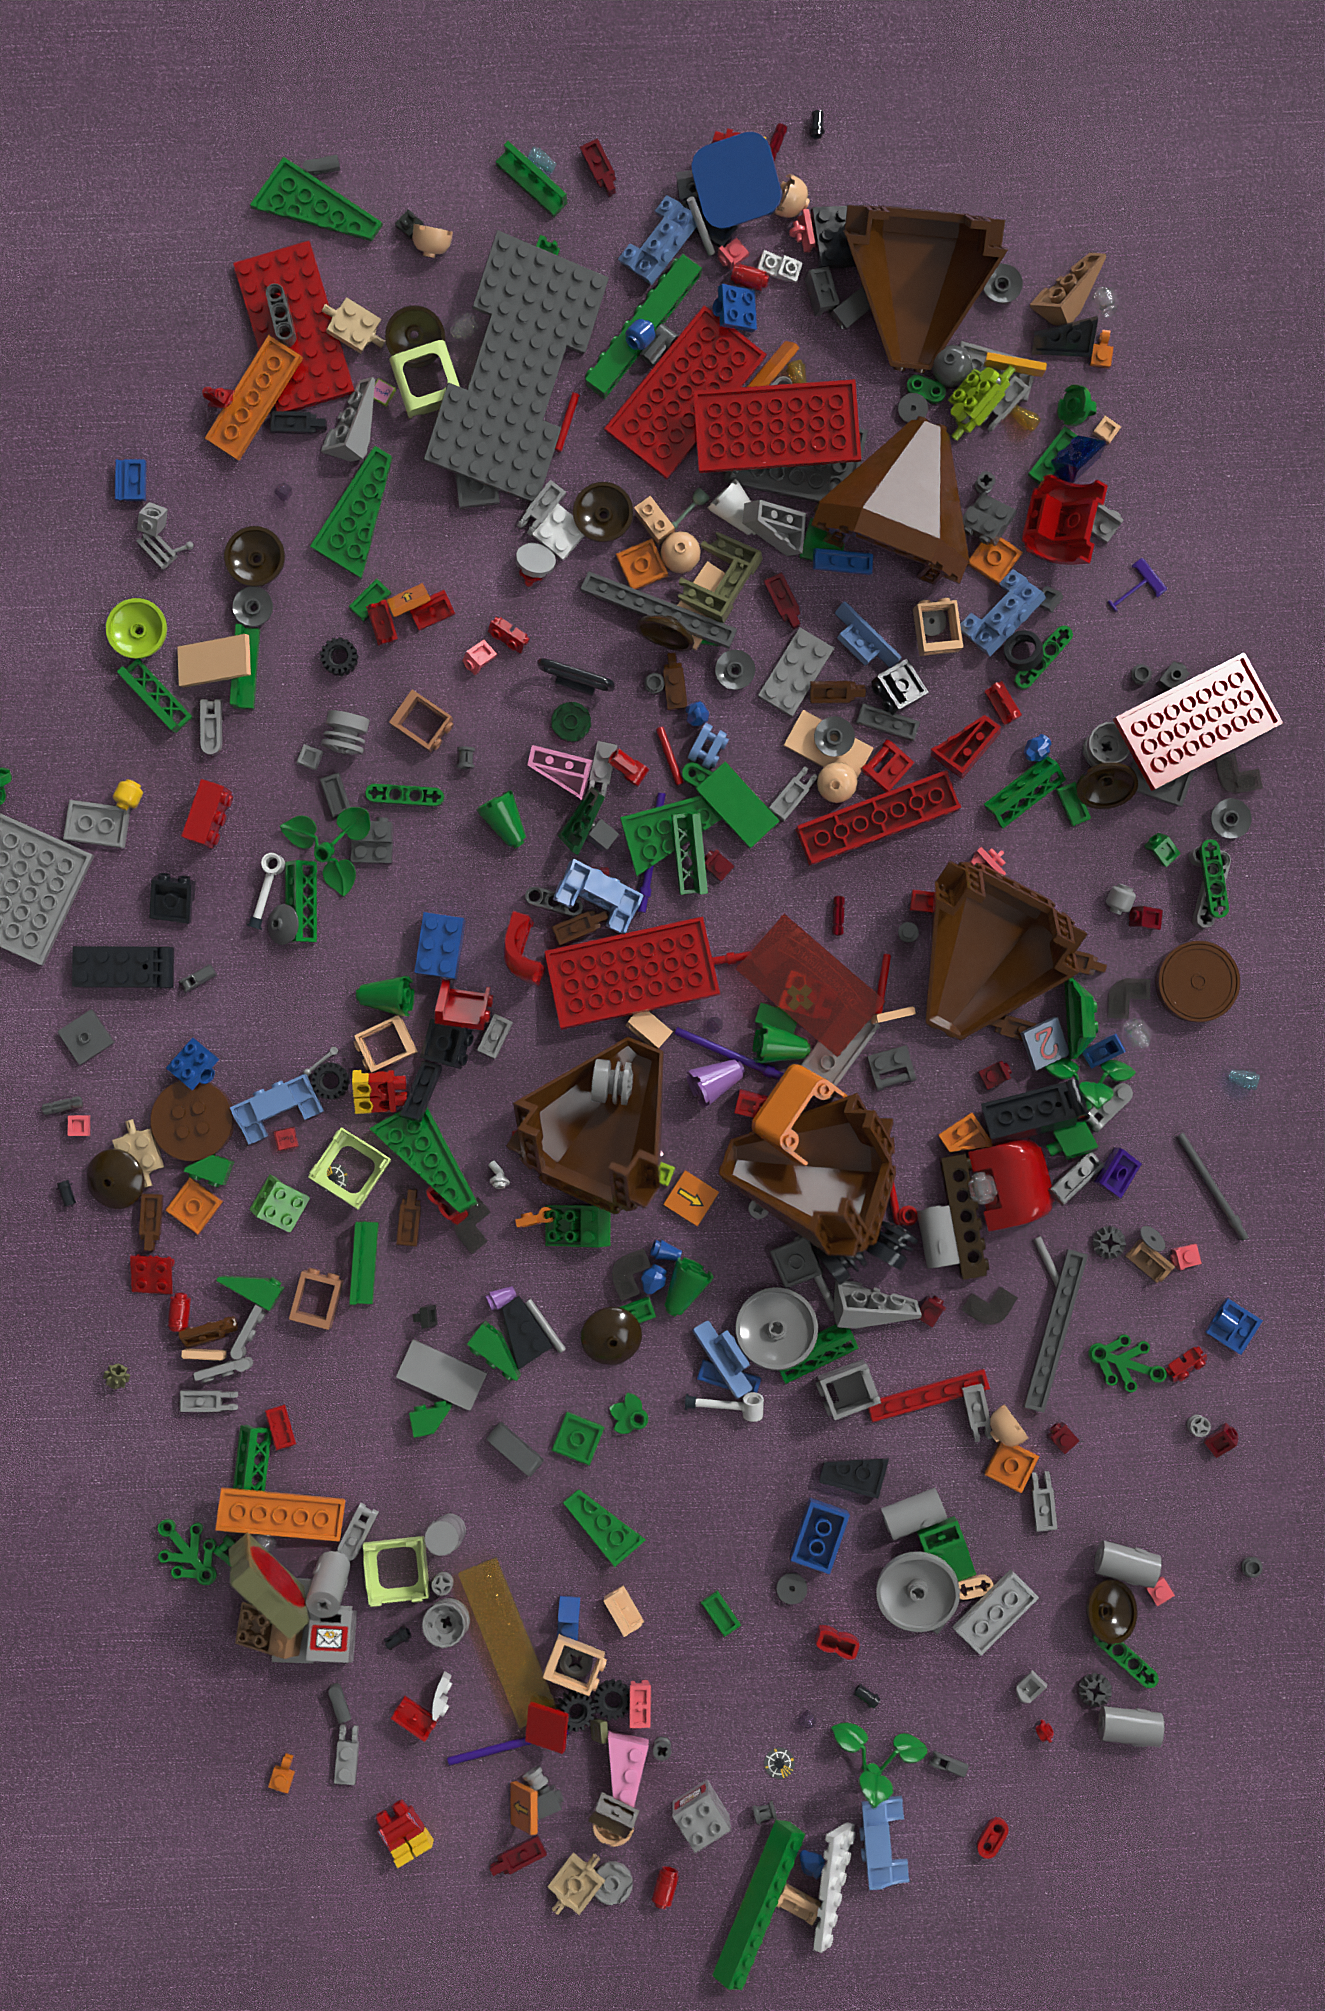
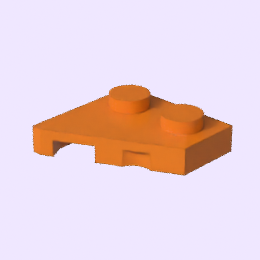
M972 1112L938 1134L949 1152L992 1146L990 1138Z

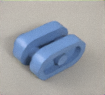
M705 723L687 759L695 762L697 757L704 760L702 766L710 769L711 766L715 768L720 758L717 754L720 749H725L729 739L726 738L727 733L721 730L718 735L712 733L713 726ZM707 739L713 742L708 753L702 750Z

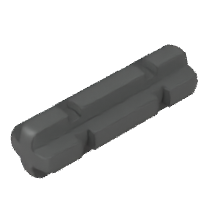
M80 1096L71 1099L46 1103L42 1105V1111L44 1115H48L54 1112L70 1110L72 1107L79 1108L83 1106V1101Z

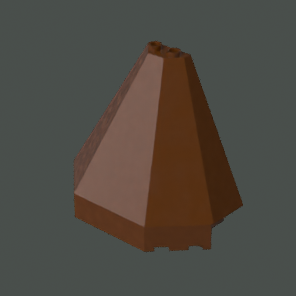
M847 205L845 230L843 231L890 366L894 367V370L905 371L906 368H914V372L925 373V370L932 369L936 356L945 349L1009 250L1002 245L1006 220L974 216L966 213L884 205Z
M918 416L916 420L908 422L817 503L813 510L815 516L811 526L826 531L823 542L842 548L849 537L853 536L922 563L924 565L919 569L916 576L917 579L935 585L943 577L960 584L966 566L969 563V555L950 437L946 432V426L932 424L928 422V419Z
M949 861L934 884L926 1023L933 1029L943 1031L950 1038L962 1040L1079 974L1075 952L1088 934L1084 930L1075 927V922L1065 912L1057 911L1054 908L1056 904L1051 899L982 863H976L972 866L969 862H959L957 865L953 861Z
M626 1037L513 1102L518 1129L506 1147L517 1152L520 1155L518 1159L529 1170L534 1168L540 1174L538 1178L544 1184L605 1211L618 1214L621 1210L626 1212L633 1211L639 1206L647 1208L658 1189H660L663 1051L655 1046L647 1045L638 1039ZM596 1059L610 1060L611 1070H615L618 1061L621 1062V1071H624L626 1062L632 1063L633 1085L627 1105H621V1095H618L617 1104H613L612 1094H608L605 1103L592 1101V1082Z
M858 1093L801 1113L791 1129L799 1137V1143L794 1152L808 1162L807 1166L791 1161L753 1131L730 1140L728 1148L725 1150L723 1163L719 1167V1175L727 1183L826 1254L854 1256L856 1252H861L867 1249L868 1245H874L877 1242L896 1176V1165H892L891 1157L892 1154H895L894 1137H890L891 1129L894 1125L893 1118H879L875 1110L866 1109Z

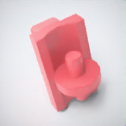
M809 209L802 210L803 214L797 218L798 221L793 222L794 227L789 230L791 237H796L797 242H802L804 253L810 252L813 247H816Z
M980 847L969 862L972 866L976 863H982L1003 875L1006 874L1001 868L1006 863L1001 858L1004 854L1002 850L997 854L991 848L987 853Z

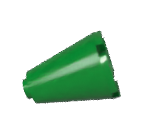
M512 790L502 793V796L495 797L476 809L477 813L508 847L513 846L515 849L525 843L523 839L526 838Z
M401 976L362 984L356 990V1000L363 1006L403 1017L409 1016L408 1011H412L414 1006L415 991L410 988V983H413V980L410 976Z
M766 1023L758 1024L761 1028L760 1030L756 1029L753 1039V1052H756L757 1058L753 1057L755 1063L805 1059L806 1055L810 1054L811 1045L806 1038Z
M678 1257L664 1304L667 1308L666 1311L673 1316L682 1315L711 1283L714 1277L712 1272L708 1271L706 1273L703 1271L704 1266L694 1260L685 1257L681 1260Z

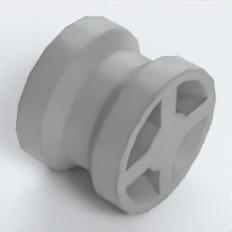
M754 1201L749 1203L748 1211L754 1218L762 1219L766 1217L768 1211Z
M1195 1414L1187 1420V1429L1190 1433L1197 1437H1204L1209 1434L1211 1425L1205 1417Z
M439 1572L435 1575L432 1581V1590L435 1594L443 1596L451 1591L454 1582L451 1574Z
M536 1766L523 1775V1779L528 1782L529 1788L535 1791L542 1788L548 1782V1778L542 1774L541 1766Z

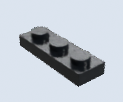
M422 1060L400 1115L402 1118L421 1123L443 1068L441 1065Z

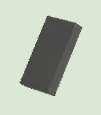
M340 773L320 779L333 818L338 817L343 810L351 807Z

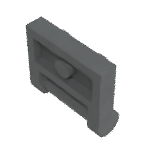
M907 1045L867 1056L877 1091L901 1082L917 1080ZM906 1067L907 1073L880 1079L879 1074Z

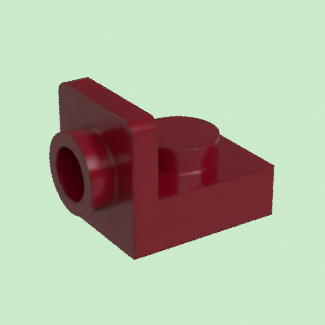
M717 849L714 852L710 850L704 857L705 868L720 882L735 867Z
M1146 906L1132 907L1129 914V927L1161 930L1163 910Z
M1001 1060L978 1071L988 1090L1004 1081L1010 1080L1012 1071L1009 1065Z
M935 1295L932 1298L927 1296L920 1306L922 1316L918 1319L933 1328L942 1312L947 1309L943 1306L944 1301Z
M1058 1422L1049 1429L1050 1433L1047 1435L1064 1454L1080 1442L1064 1422L1060 1424Z
M1224 1423L1220 1430L1205 1438L1204 1443L1213 1455L1218 1458L1237 1447L1239 1436L1233 1427Z

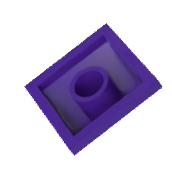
M1114 1147L1094 1183L1122 1198L1142 1164L1124 1149Z

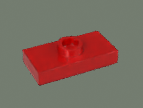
M283 1404L265 1410L276 1450L296 1445L286 1405Z

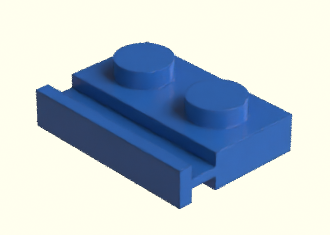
M116 459V501H146L147 462L145 459Z

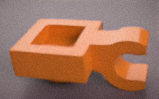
M1102 330V333H1100L1099 345L1094 344L1090 366L1107 369L1111 367L1114 347L1108 346L1110 330Z
M544 1207L537 1215H533L532 1212L521 1214V1218L515 1219L517 1228L552 1222L553 1218L546 1219L544 1217V1213L550 1211L551 1208Z
M285 1753L281 1767L275 1765L268 1788L288 1794L295 1771L290 1770L294 1755Z

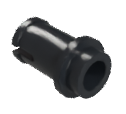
M814 110L811 112L812 119L809 133L812 138L820 139L825 133L823 128L824 112Z
M69 1180L57 1183L58 1188H56V1190L59 1189L64 1207L77 1203L72 1192V1183Z
M400 1627L399 1631L384 1638L387 1649L391 1651L403 1642L408 1643L412 1636L407 1627Z
M861 1683L853 1693L854 1696L868 1704V1708L872 1707L875 1709L881 1700L878 1697L879 1694L872 1693Z

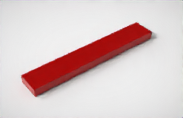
M976 1370L881 1397V1403L868 1408L871 1422L963 1397L962 1388L982 1383L984 1391L989 1390L990 1387L985 1370Z

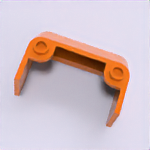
M792 1064L787 1068L754 1117L752 1130L791 1161L807 1166L808 1162L794 1152L798 1146L799 1137L791 1129L812 1096L826 1100L831 1095L838 1099L848 1095L827 1079L804 1066Z

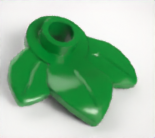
M626 1393L625 1403H616L609 1408L612 1416L618 1420L614 1427V1430L618 1433L628 1434L633 1429L644 1428L648 1423V1414L642 1409L641 1400L632 1393ZM636 1415H640L642 1417V1421L636 1422L634 1420V1417Z

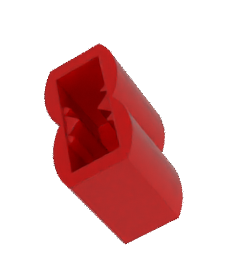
M431 1186L426 1190L428 1198L439 1207L441 1214L451 1223L458 1225L468 1216L467 1210L459 1213Z
M819 1625L815 1636V1643L819 1649L829 1653L836 1652L845 1659H856L860 1647L856 1636L848 1632H838L835 1628L828 1625Z

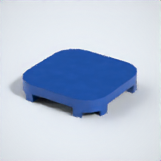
M744 132L700 148L693 157L692 174L700 204L706 220L712 226L720 229H730V227L769 216L775 213V210L779 207L783 198L782 189L771 147L761 134Z

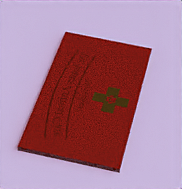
M786 914L780 916L775 925L736 968L739 973L836 1057L841 1055V1052L886 1002Z

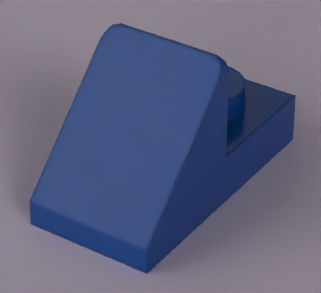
M1113 1034L1087 1047L1082 1053L1092 1069L1126 1051L1117 1034Z
M560 1596L557 1637L560 1634L573 1640H578L580 1597Z

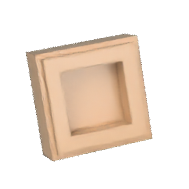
M1104 416L1092 434L1109 445L1121 426L1107 416Z

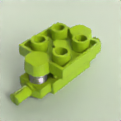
M1009 365L1002 374H999L991 367L985 368L982 372L974 368L957 390L954 391L953 395L948 399L953 405L951 415L959 426L951 435L953 439L958 441L964 432L971 433L976 425L980 426L1006 395L1004 391L1010 385L1008 379L1016 371L1012 366Z

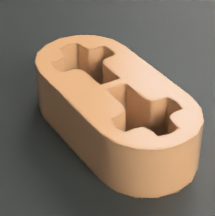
M987 1575L972 1576L958 1582L959 1589H961L962 1584L966 1587H972L966 1590V1594H962L960 1591V1599L962 1600L984 1596L993 1587V1582ZM982 1580L989 1583V1585H986L985 1590L975 1586L980 1585Z

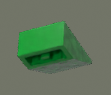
M545 1205V1207L551 1208L550 1211L545 1212V1218H553L552 1222L545 1223V1246H611L610 1212L594 1205Z
M485 1320L467 1343L470 1346L469 1350L476 1356L482 1355L486 1358L485 1362L494 1369L498 1367L502 1370V1375L509 1381L514 1379L517 1382L521 1373L502 1333Z
M955 1516L917 1531L924 1552L944 1560L953 1569L958 1582L976 1575L964 1536Z

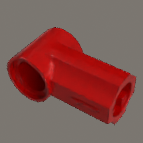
M618 748L609 757L608 763L637 787L649 772V769L644 764L633 760Z

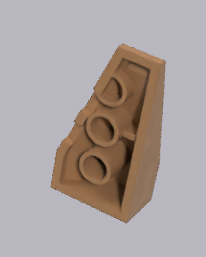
M1087 254L1071 267V272L1068 275L1058 277L1053 287L1043 289L1032 301L1030 307L1052 325L1059 326L1073 322L1085 304L1106 259V254Z

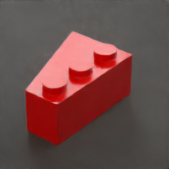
M984 715L963 728L959 733L947 738L940 745L931 748V756L959 778L963 779L1000 735L1001 726Z

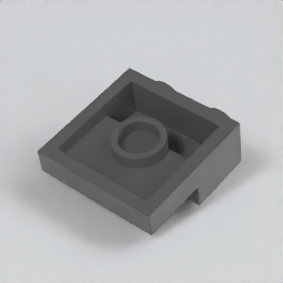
M981 493L973 507L970 506L962 517L965 534L978 537L986 545L990 543L996 546L1015 517L1016 509Z
M378 817L376 821H370V831L365 838L361 840L350 839L352 842V863L392 864L394 824L388 822L389 818Z

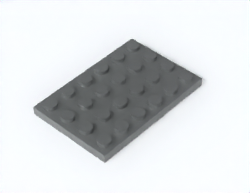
M859 428L862 461L868 430ZM861 462L738 470V475H736L735 479L745 488L818 503L859 467Z

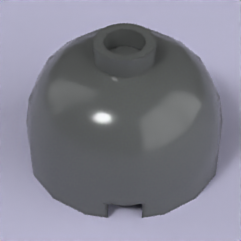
M948 345L936 356L932 369L933 375L944 387L953 388L962 384L971 373L973 366L971 357L966 349L958 345Z

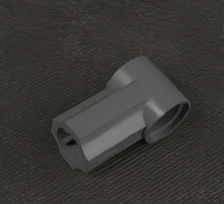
M660 324L655 330V339L642 350L640 356L646 363L654 366L679 336L665 324Z

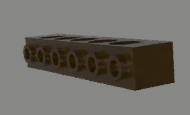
M966 1154L939 1158L947 1206L950 1207L960 1261L958 1263L960 1278L966 1280L987 1276V1271L990 1268L988 1259H984L983 1250H986L984 1238L980 1237L979 1230H982L981 1219L977 1218L976 1210H979L977 1198H973L972 1190H975V1183L973 1177L970 1178L969 1170H971L970 1158H966ZM956 1170H960L963 1174V1178L958 1182L953 1179V1173ZM960 1190L966 1192V1199L962 1202H959L956 1197ZM967 1210L970 1213V1218L968 1221L963 1222L960 1219V1214ZM967 1231H972L974 1235L970 1242L964 1240V1234ZM971 1251L977 1253V1259L974 1262H969L967 1259V1255Z

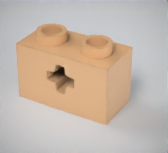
M651 496L634 507V514L658 546L664 542L666 537L674 533L675 527Z

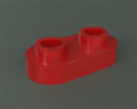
M1000 1817L990 1819L979 1837L977 1850L983 1858L991 1859L995 1857L1005 1841L1009 1828L1004 1819ZM1000 1825L1001 1827L999 1830H994V1826ZM985 1843H990L989 1848H984L983 1846Z

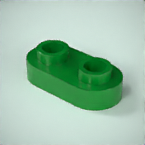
M920 375L910 377L906 385L908 394L918 393L931 404L941 403L946 394L945 387L941 383ZM918 382L921 386L915 387L914 383ZM937 389L939 394H934L932 390Z
M688 763L682 770L683 779L696 788L713 773L697 763ZM690 771H695L696 776L690 777L688 773Z

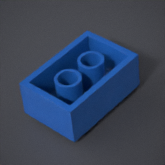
M423 912L414 973L457 980L466 923L464 918Z
M809 1497L789 1555L790 1560L830 1574L850 1517L849 1512Z

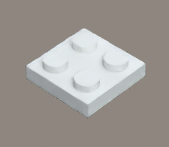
M559 504L555 506L544 522L532 534L533 537L563 561L584 537L578 530L573 515Z

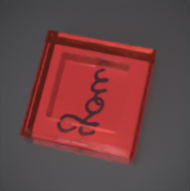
M295 1127L273 1131L278 1151L299 1147Z

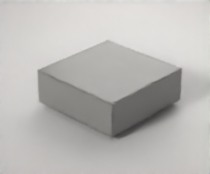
M304 744L296 763L316 771L324 752Z

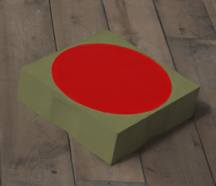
M247 1532L229 1548L231 1585L261 1611L288 1639H291L309 1623L304 1585Z

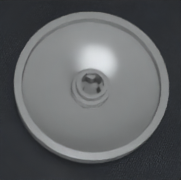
M785 1288L761 1290L752 1295L739 1311L736 1321L738 1344L746 1357L759 1367L779 1371L793 1368L810 1355L816 1344L818 1323L815 1312L804 1297L792 1290Z
M909 1552L895 1557L882 1569L877 1580L876 1595L880 1610L891 1623L907 1631L925 1632L942 1626L953 1616L959 1604L960 1590L956 1574L944 1560L925 1552Z

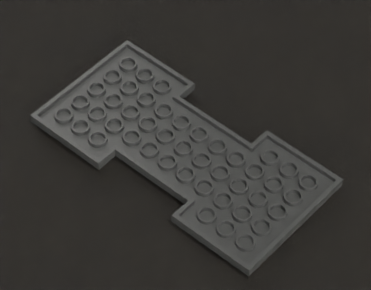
M497 230L472 305V309L489 315L490 319L468 388L466 390L452 383L447 384L423 461L532 503L542 491L561 431V427L543 421L565 349L569 348L581 354L586 352L609 277Z

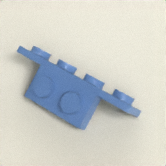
M844 601L839 606L835 614L848 627L838 635L837 639L865 666L878 656L889 668L894 667L901 659L897 651L848 603Z
M709 1321L695 1327L692 1332L735 1398L739 1399L750 1392L753 1388L742 1372L750 1364L746 1355L736 1344L735 1338L730 1335L728 1330L718 1336Z

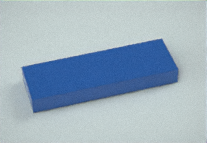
M814 549L813 570L863 575L872 574L873 554Z
M703 1359L697 1380L729 1389L713 1362ZM743 1372L753 1388L748 1393H757L762 1378Z

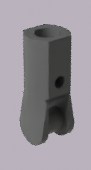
M337 155L310 159L303 163L304 170L312 176L341 170Z
M208 964L181 979L178 983L184 987V993H188L217 976L212 965ZM192 978L196 981L193 985L189 981Z
M333 1683L328 1693L338 1723L340 1724L350 1720L352 1716L346 1699H344L342 1687L338 1683Z
M933 1751V1759L929 1761L931 1766L962 1778L966 1776L968 1764L938 1751ZM941 1759L946 1760L944 1765L940 1764Z

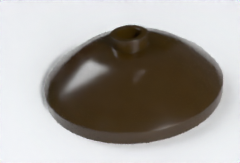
M409 305L397 310L390 317L385 329L386 346L392 356L434 341H445V330L439 317L430 309L419 305ZM412 331L418 332V336L416 338L411 337ZM429 354L408 361L404 366L412 368L424 367L433 363L439 356Z
M610 482L590 484L575 499L573 506L574 522L578 530L590 540L596 542L614 541L624 535L632 523L633 505L625 490ZM606 513L607 517L605 519L600 518V514Z
M249 526L240 529L229 539L224 551V561L228 572L236 581L246 586L258 587L272 582L281 573L285 563V550L275 533L264 527ZM256 557L261 558L260 562L255 563L254 559Z
M645 616L637 621V631L647 640L659 646L675 651H689L694 646V639L690 632L672 616Z
M1115 762L1098 764L1081 775L1076 785L1077 795L1080 801L1088 807L1095 809L1115 808L1126 803L1135 795L1138 789V778L1135 771L1127 765Z
M107 1149L98 1153L91 1160L87 1169L88 1188L93 1197L103 1206L111 1209L129 1207L140 1198L145 1183L144 1173L139 1162L130 1153L121 1149Z
M606 1307L595 1311L586 1319L581 1329V1343L585 1353L592 1360L605 1365H616L630 1359L637 1352L642 1340V1330L637 1318L628 1310L620 1307ZM611 1340H616L614 1344L609 1343Z
M1118 1580L1101 1581L1092 1589L1087 1600L1086 1617L1092 1633L1102 1642L1118 1644L1125 1641L1132 1634L1137 1622L1138 1613L1135 1597L1131 1590Z

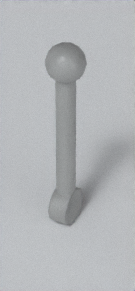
M187 542L186 545L176 548L173 551L175 553H178L185 549L191 550L193 548V543ZM166 552V553H165L166 556H170V555H171L169 552ZM158 553L155 554V556L160 561H162L163 557Z
M332 1047L330 1052L309 1069H304L303 1074L310 1076L315 1068L330 1056L336 1055L338 1048Z

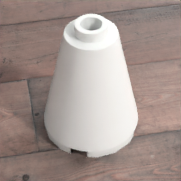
M734 479L730 486L725 488L707 508L747 535L751 533L753 535L756 534L742 523L744 503L751 501L739 481Z

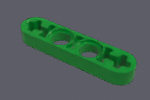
M1064 625L1058 627L1042 645L1041 670L1031 669L1017 673L1014 678V684L1018 689H1028L1071 641L1073 632L1070 627ZM1065 631L1067 633L1066 638H1063L1058 645L1055 641L1060 636L1059 632L1063 633ZM1047 645H1052L1055 648L1054 655L1050 656L1045 653ZM1028 672H1030L1031 675L1027 679L1028 684H1020L1021 679L1019 678V676L1023 678Z
M371 784L365 791L367 799L373 803L439 807L445 800L443 792L439 788ZM374 788H377L378 792L384 793V788H387L385 793L386 800H383V795H377L376 798L373 799V796L370 794V792H373ZM393 789H397L401 793L400 798L397 800L390 798V792ZM412 791L420 792L421 797L418 801L410 800V793ZM424 791H427V796H433L434 792L441 796L435 803L431 798H426L427 802H423L425 798Z
M1209 839L1201 843L1199 853L1208 911L1213 918L1220 919L1228 914L1229 904L1220 846L1217 841ZM1209 844L1210 847H1214V851H1211V858L1216 857V860L1212 859L1206 862V858H1209L1210 854L1209 851H1205V847ZM1210 863L1215 864L1218 868L1215 875L1210 874L1207 870ZM1214 883L1218 884L1221 888L1218 895H1214L1210 890L1211 885ZM1222 897V900L1218 901L1219 907H1223L1220 915L1217 911H1214V908L1217 907V900L1212 902V898Z
M1092 1633V1638L1096 1644L1144 1687L1153 1688L1158 1684L1159 1677L1154 1669L1124 1642L1118 1643L1122 1645L1123 1652L1120 1655H1114L1112 1648L1117 1644L1102 1642ZM1132 1658L1138 1660V1666L1135 1669L1128 1668V1661ZM1142 1669L1148 1675H1151L1153 1678L1151 1682L1149 1680L1145 1682L1146 1678L1140 1673Z

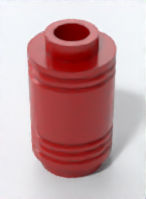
M735 264L731 281H734V284L762 291L763 288H767L769 276H766L767 271L744 264Z
M175 1293V1296L170 1297L168 1315L170 1331L180 1332L188 1327L191 1298L187 1297L186 1293Z
M663 1866L659 1870L652 1901L660 1909H666L672 1905L679 1879L678 1871L675 1868Z

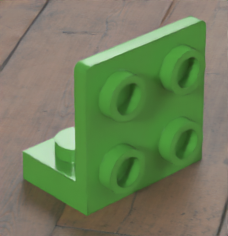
M269 1174L249 1210L256 1217L287 1232H291L310 1197L283 1184L277 1177Z

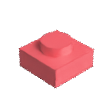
M90 1115L68 1116V1136H90Z
M1164 1577L1158 1579L1154 1588L1145 1587L1157 1606L1175 1596Z

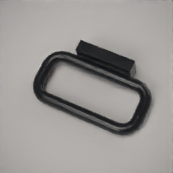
M540 658L537 661L540 670L557 676L556 685L594 696L596 689L607 692L615 690V683L604 676L550 659Z

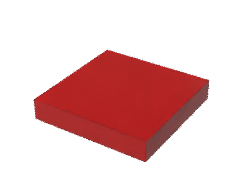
M531 1701L528 1705L525 1742L563 1754L566 1749L569 1714Z

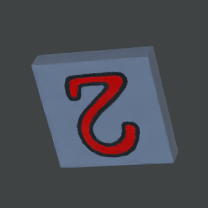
M1052 1017L1020 1032L1033 1070H1038L1070 1055L1058 1017Z

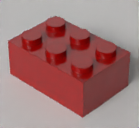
M201 779L181 837L192 843L213 849L220 839V834H218L220 827L224 826L227 815H225L227 807H230L232 804V792L225 786Z

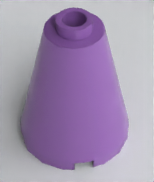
M733 1059L691 1069L686 1072L688 1074L686 1079L694 1096L697 1095L701 1099L698 1103L703 1108H706L742 1079L745 1070L740 1061L737 1062Z

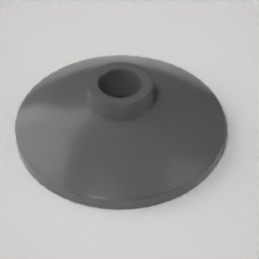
M999 264L983 290L986 296L993 302L1000 304L1012 302L1021 293L1023 287L1022 276L1015 267L1009 264ZM1003 284L1005 288L1000 289L998 285Z
M246 587L235 596L233 612L242 624L250 627L260 626L271 617L273 601L264 589L260 587ZM253 605L258 606L256 611H251Z
M729 650L723 653L717 660L715 674L721 685L731 690H739L747 687L752 682L755 676V664L751 656L746 652ZM737 668L739 673L734 675L731 670Z
M832 716L825 718L818 724L814 733V740L817 748L823 754L838 757L846 754L852 748L855 733L852 725L846 719ZM834 734L838 737V740L832 741L830 736Z
M1229 798L1222 800L1212 810V827L1217 834L1224 838L1235 839L1241 837L1251 826L1252 816L1250 809L1244 802L1238 799ZM1227 816L1232 818V823L1226 821Z
M281 904L276 906L270 913L268 932L275 943L280 945L290 943L298 931V916L290 905Z

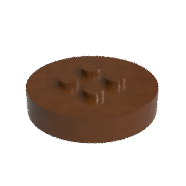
M1191 941L1176 946L1163 957L1156 972V992L1164 1008L1173 1016L1187 1022H1206L1222 1016L1233 1006L1240 990V973L1232 956L1219 945L1208 941Z
M176 1082L168 1086L158 1096L151 1112L153 1136L166 1153L180 1160L198 1161L211 1155H216L227 1145L232 1137L235 1118L230 1107L233 1105L226 1093L213 1083L202 1084L199 1082L191 1090L183 1082Z

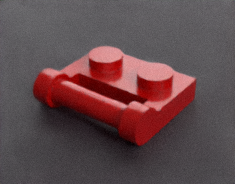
M886 739L882 744L883 747L868 764H864L861 767V771L885 792H889L915 762L892 741ZM891 752L893 757L878 773L873 770L886 754Z

